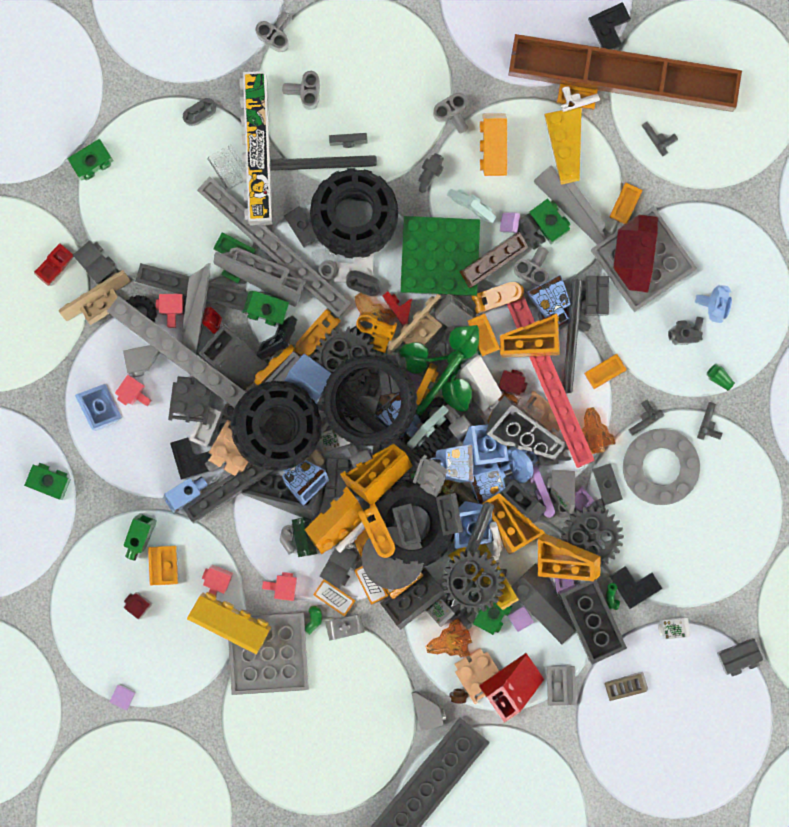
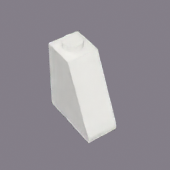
M479 354L460 370L455 377V380L461 378L470 384L472 400L483 412L487 408L492 410L499 403L497 399L503 395Z

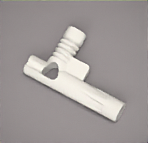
M569 86L562 88L566 98V103L561 105L563 112L600 101L598 94L581 98L579 93L571 95ZM569 102H572L574 106L569 107Z
M362 522L335 547L338 552L341 553L345 548L355 549L356 545L353 542L365 530Z
M491 522L489 526L494 540L491 557H494L493 560H498L500 551L503 550L504 546L497 523Z

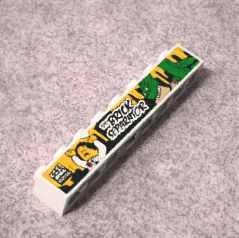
M266 71L243 72V78H240V90H244V97H240L241 108H244V115H241V126L245 127V134H242V145H246V152L242 153L243 164H246V171H243V181L247 183V190H244V201H248V208L244 209L245 220H248L250 226L273 225Z

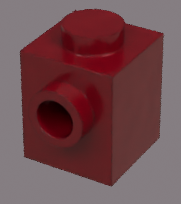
M512 369L511 372L504 370L498 387L500 391L520 396L521 393H525L528 384L524 382L526 377L522 376L523 373Z
M135 592L134 595L130 593L124 600L126 605L123 608L139 620L153 603L139 592Z

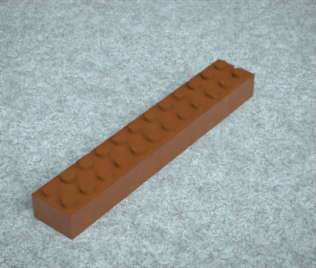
M519 34L514 36L508 76L565 84L734 112L737 107L742 70Z

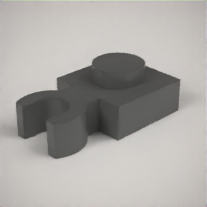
M530 214L519 220L517 232L520 231L524 240H530V246L534 250L539 247L536 240L540 244L546 242L545 237L537 233L540 227Z
M565 446L555 459L537 455L538 466L559 464L558 459L562 461L571 460V457L563 455L565 450H569L568 446Z

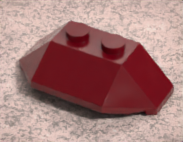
M639 214L618 229L613 269L630 291L645 293L649 291L658 235V217Z

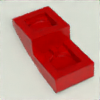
M59 243L47 256V259L34 271V275L49 286L73 259V254Z

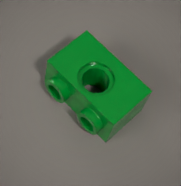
M100 139L67 158L81 181L93 178L95 172L100 169L102 171L106 170L111 166V162L114 161ZM90 157H95L96 163L92 166L87 165V160Z
M547 198L532 209L529 214L540 227L539 230L548 242L553 244L570 231L569 226L571 224L565 216L561 217L558 213L559 208L553 200L550 202ZM553 216L556 219V223L554 225L547 224L546 217Z
M249 291L242 313L248 314L247 318L258 321L260 318L265 320V324L276 327V324H283L289 302L257 291ZM264 304L269 308L266 315L261 310Z
M39 463L38 466L33 464L24 486L63 500L71 481L67 477V473L57 470L56 473L49 470L50 466ZM47 475L53 478V483L50 486H46L44 483V478Z
M493 602L494 606L492 608L499 610V616L495 619L488 616V611L491 608L487 606L485 612L480 608L472 624L492 635L495 632L499 633L504 624L501 620L504 615H509L513 607L512 605L502 610Z

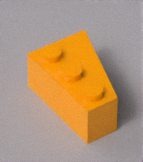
M558 314L500 335V355L502 358L560 355Z
M500 493L485 501L494 505L492 522L497 523L503 546L508 554L514 553L545 534L543 530L539 529L529 518L520 513Z

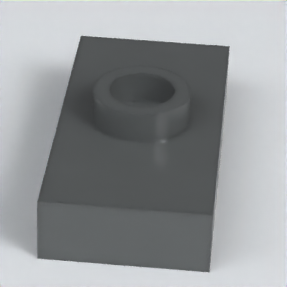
M367 133L329 135L330 146L343 145V148L355 147L354 144H368Z
M300 206L284 215L303 248L318 240L309 219Z
M611 463L592 469L604 506L623 500Z
M456 493L436 497L443 536L463 532Z
M407 504L392 508L402 546L421 542L412 505Z

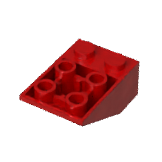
M524 653L480 684L479 687L505 723L521 712L545 679L528 654Z

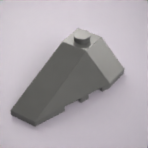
M506 396L502 398L492 411L486 433L502 445H510L519 450L524 449L551 459H555L567 445Z
M266 475L242 491L241 494L296 516L314 520L318 516L323 504L325 485L305 505H302L285 485L282 476Z
M535 563L511 587L517 595L518 601L562 645L576 631L550 578L538 576V565Z

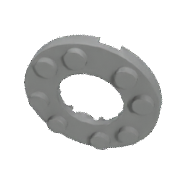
M653 429L639 435L627 448L623 460V475L629 489L642 501L654 505H669L684 499L694 489L700 474V460L695 447L684 435L670 429ZM658 448H665L674 452L680 462L678 477L671 484L665 486L651 483L643 472L645 457L649 452Z

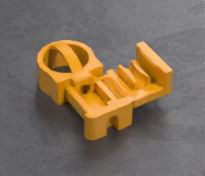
M363 312L356 321L359 331L371 334L374 337L373 342H370V344H374L372 349L385 353L388 342L392 340L395 334L397 323L395 322L394 325L379 321V316L371 312ZM360 320L369 322L373 326L365 328L361 325Z

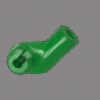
M615 583L608 585L606 601L609 609L618 610L620 601L614 599L617 591Z
M315 605L311 606L308 610L310 622L305 626V631L309 635L322 623V611Z

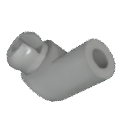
M286 525L281 530L279 540L290 555L297 549L292 543L294 529L291 525Z

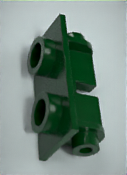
M305 517L292 520L298 558L317 554L316 546L305 531L311 523V519Z

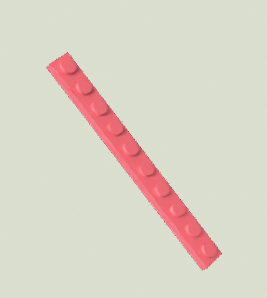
M524 295L520 300L507 304L517 329L535 322ZM529 356L576 467L580 468L594 462L593 455L550 356Z

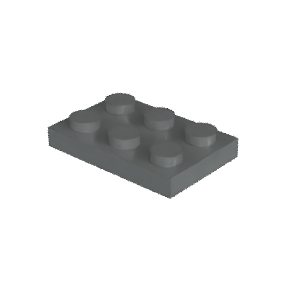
M426 568L421 571L423 577L395 599L389 596L380 603L400 630L446 594Z

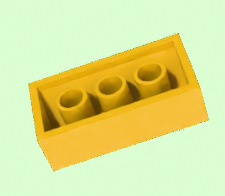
M210 592L200 594L187 620L257 654L271 629L268 626L269 623L261 618L257 620L251 617V614L241 609L239 611L233 608L234 605L230 602L217 600V596Z

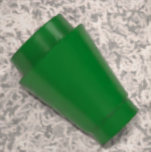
M717 363L706 373L709 377L708 380L727 391L735 384L722 365Z

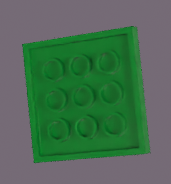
M404 216L400 293L477 296L478 283L469 288L459 271L479 258L480 219Z

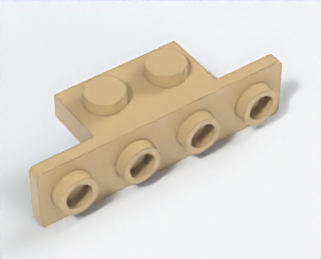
M122 270L106 281L99 283L90 291L83 293L77 299L67 303L58 311L65 321H69L78 314L83 313L87 322L92 325L109 314L107 310L118 298L115 291L130 283L131 280Z
M439 294L435 297L431 296L425 303L426 307L423 311L418 310L412 319L414 320L411 324L404 325L400 330V336L397 339L394 337L388 343L387 354H392L402 343L406 345L418 342L426 346L443 325L429 313L441 301Z

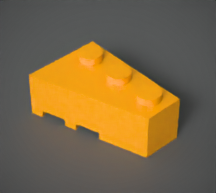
M483 113V121H480V133H483V140H480V152H483V159H480V171H483L484 176H507L506 113Z
M395 444L372 455L373 458L367 462L356 464L357 467L351 471L340 473L346 486L370 505L374 504L413 466L407 454Z
M347 486L343 490L344 494L337 501L333 500L330 503L331 507L324 514L321 512L305 529L310 540L321 554L342 541L362 522L357 511L362 510V507Z
M545 533L538 538V576L595 581L600 576V556Z

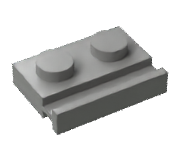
M424 455L420 459L413 483L418 482L421 484L420 487L427 493L437 497L441 492L448 469L434 460L429 461L426 459L427 456Z
M547 666L548 706L576 705L575 666Z

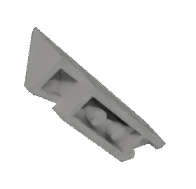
M552 165L534 180V183L597 245L611 236L605 229L606 226L576 184L572 182L561 185L559 175Z
M238 247L231 248L230 252L222 254L215 252L213 263L216 266L280 300L289 302L293 307L297 306L306 281L288 276L290 269Z
M211 263L206 264L202 269L192 274L188 282L182 344L197 356L203 330L202 319L206 307Z

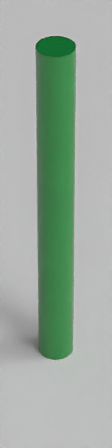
M458 351L416 409L418 415L421 416L464 358L465 355L462 352Z

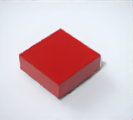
M210 306L205 308L202 323L215 334L220 329L222 317Z

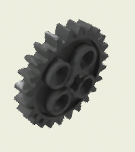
M340 326L339 332H336L334 328L331 330L332 335L326 332V340L320 338L319 341L322 345L316 346V349L320 352H315L314 356L319 357V359L315 360L317 363L332 373L336 367H331L328 364L329 359H336L339 366L341 363L346 362L343 361L342 357L345 353L348 354L349 359L356 357L353 354L354 348L362 349L363 355H375L377 352L371 351L374 344H368L370 337L364 339V332L357 334V328L351 332L350 326L347 327L346 331H343L342 326ZM342 341L345 344V348L337 349L335 342ZM332 350L339 355L331 354L329 351ZM375 368L363 369L354 373L345 384H348L349 389H351L352 383H355L358 387L359 380L365 383V375L370 377L371 373L369 370H374Z
M594 505L591 506L590 510L584 506L583 512L576 509L577 516L570 514L572 521H565L568 527L562 528L566 534L561 535V538L566 539L565 542L588 551L589 546H595L598 549L596 555L600 556V567H602V561L609 564V557L614 560L616 558L614 552L620 553L617 546H623V543L619 541V539L624 538V535L619 534L623 527H617L620 520L614 521L615 514L609 516V509L601 512V506H599L598 510H595ZM595 519L598 525L594 528L590 527L587 520ZM580 524H583V525L585 526L586 530H584L583 528H581V527H580ZM581 532L584 535V539L577 541L574 538V533ZM608 532L611 535V540L604 541L601 538V534ZM594 533H595V534H596V540H595V539L590 540V539H589L590 534H594ZM598 542L604 545L605 549H602Z
M469 550L467 555L464 551L460 553V557L455 555L453 557L454 561L450 560L448 562L450 567L446 566L444 568L448 574L442 575V578L447 580L442 583V586L448 587L444 591V593H450L448 600H455L453 606L459 603L460 610L467 607V613L472 608H474L475 613H478L480 608L483 612L487 610V606L492 608L494 606L493 602L497 603L499 601L497 596L501 597L503 595V592L499 589L505 587L504 584L500 583L505 580V577L500 576L503 569L497 570L496 568L500 563L493 564L494 557L487 559V552L480 556V550H477L475 555H473L472 550ZM468 564H473L476 572H471L468 569ZM481 568H483L484 572L475 581V584L464 595L463 591L465 590V588L471 583L472 579L478 574ZM483 577H489L491 584L484 583ZM457 578H460V579L463 580V582H464V586H463V587H462V586H459V585L457 584V582H456V579H457ZM471 591H476L479 594V599L473 598Z

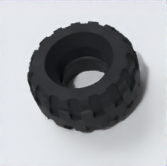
M347 168L345 171L332 173L330 177L318 185L311 200V225L319 242L335 255L339 254L351 259L353 257H368L370 254L383 249L394 235L398 223V203L392 188L389 187L386 180L381 176L378 177L372 171L366 169ZM349 197L362 198L371 205L372 217L362 226H346L336 216L338 204Z
M269 381L248 390L237 402L231 418L232 439L239 450L238 452L251 464L266 470H286L299 465L313 453L321 436L322 420L317 404L304 389L286 381ZM273 407L287 410L294 420L293 435L288 441L281 444L267 441L262 436L259 428L261 416L266 410Z
M414 479L399 481L375 502L386 528L394 527L395 517L392 508L411 504L412 506L422 508L428 514L430 529L420 542L422 548L408 550L394 543L395 552L390 558L396 560V558L403 560L404 564L418 561V564L424 563L423 567L443 557L453 543L454 534L443 536L435 496L427 493L420 487L421 484L418 482L413 483ZM441 491L437 497L444 496L445 493ZM374 515L368 517L369 523L376 520Z

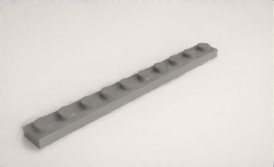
M210 176L197 189L204 198L274 261L290 269L289 274L292 277L305 280L304 288L339 318L351 305L344 296L265 225L250 226L248 220H245L244 209L246 208Z
M118 296L107 310V313L233 408H235L237 402L246 393ZM269 409L260 418V428L264 426L273 414Z

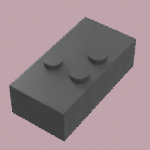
M583 580L558 592L587 658L592 665L627 649L596 580Z

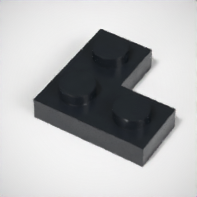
M623 2L588 18L601 48L613 50L622 45L615 27L631 20Z
M293 315L284 319L283 324L278 325L275 335L261 343L257 356L263 360L267 357H272L281 349L285 350L291 343L290 339L296 330L295 326L298 320Z
M189 437L170 443L181 480L209 472L205 463L209 460L211 454L204 452L194 455Z
M624 566L609 576L612 582L617 585V590L629 609L663 589L653 572L635 582L627 567Z

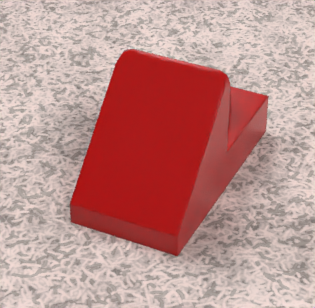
M387 291L382 295V298L404 327V325L408 324L412 298L399 306L400 301L397 296Z

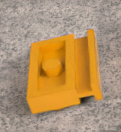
M433 363L429 365L417 390V405H420L422 399L431 390L428 389L430 382L434 383L439 372H436L438 366Z
M177 546L148 547L150 586L178 584Z

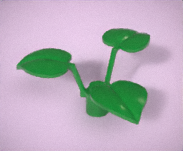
M478 325L455 328L450 333L449 342L456 351L446 356L427 358L428 348L418 342L408 343L401 347L399 353L402 357H405L406 369L415 374L423 372L427 368V362L448 359L450 364L458 351L462 352L465 356L451 376V382H446L442 386V395L446 403L452 408L459 411H468L472 399L471 386L466 380L461 378L455 380V377L462 368L461 365L466 363L468 358L474 356L478 349Z

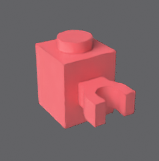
M159 294V299H156V310H159L161 315H167L168 328H176V315H184L183 294Z
M130 375L126 376L115 392L118 395L117 400L125 406L128 403L133 405L138 400L148 407L152 401L142 394L145 386Z
M212 564L203 573V586L210 588L209 592L215 596L217 592L224 594L228 589L233 572Z
M282 572V576L277 575L276 583L263 581L262 589L274 590V599L294 601L297 578L293 577L294 573Z

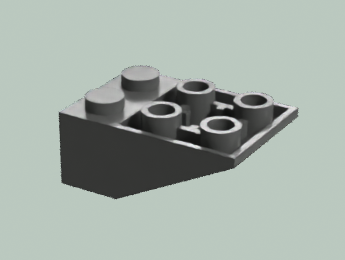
M224 324L198 353L216 370L244 391L256 379L255 375L259 371L264 370L268 365L267 362L261 360L249 346Z

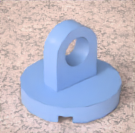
M717 285L710 297L696 295L695 303L708 307L709 319L712 322L722 323L723 318L726 319L731 309L732 297L729 296L731 290L728 286Z
M508 447L509 461L500 462L501 467L509 464L513 475L508 478L517 480V483L527 482L533 476V465L537 462V454L524 449L519 450L516 447Z

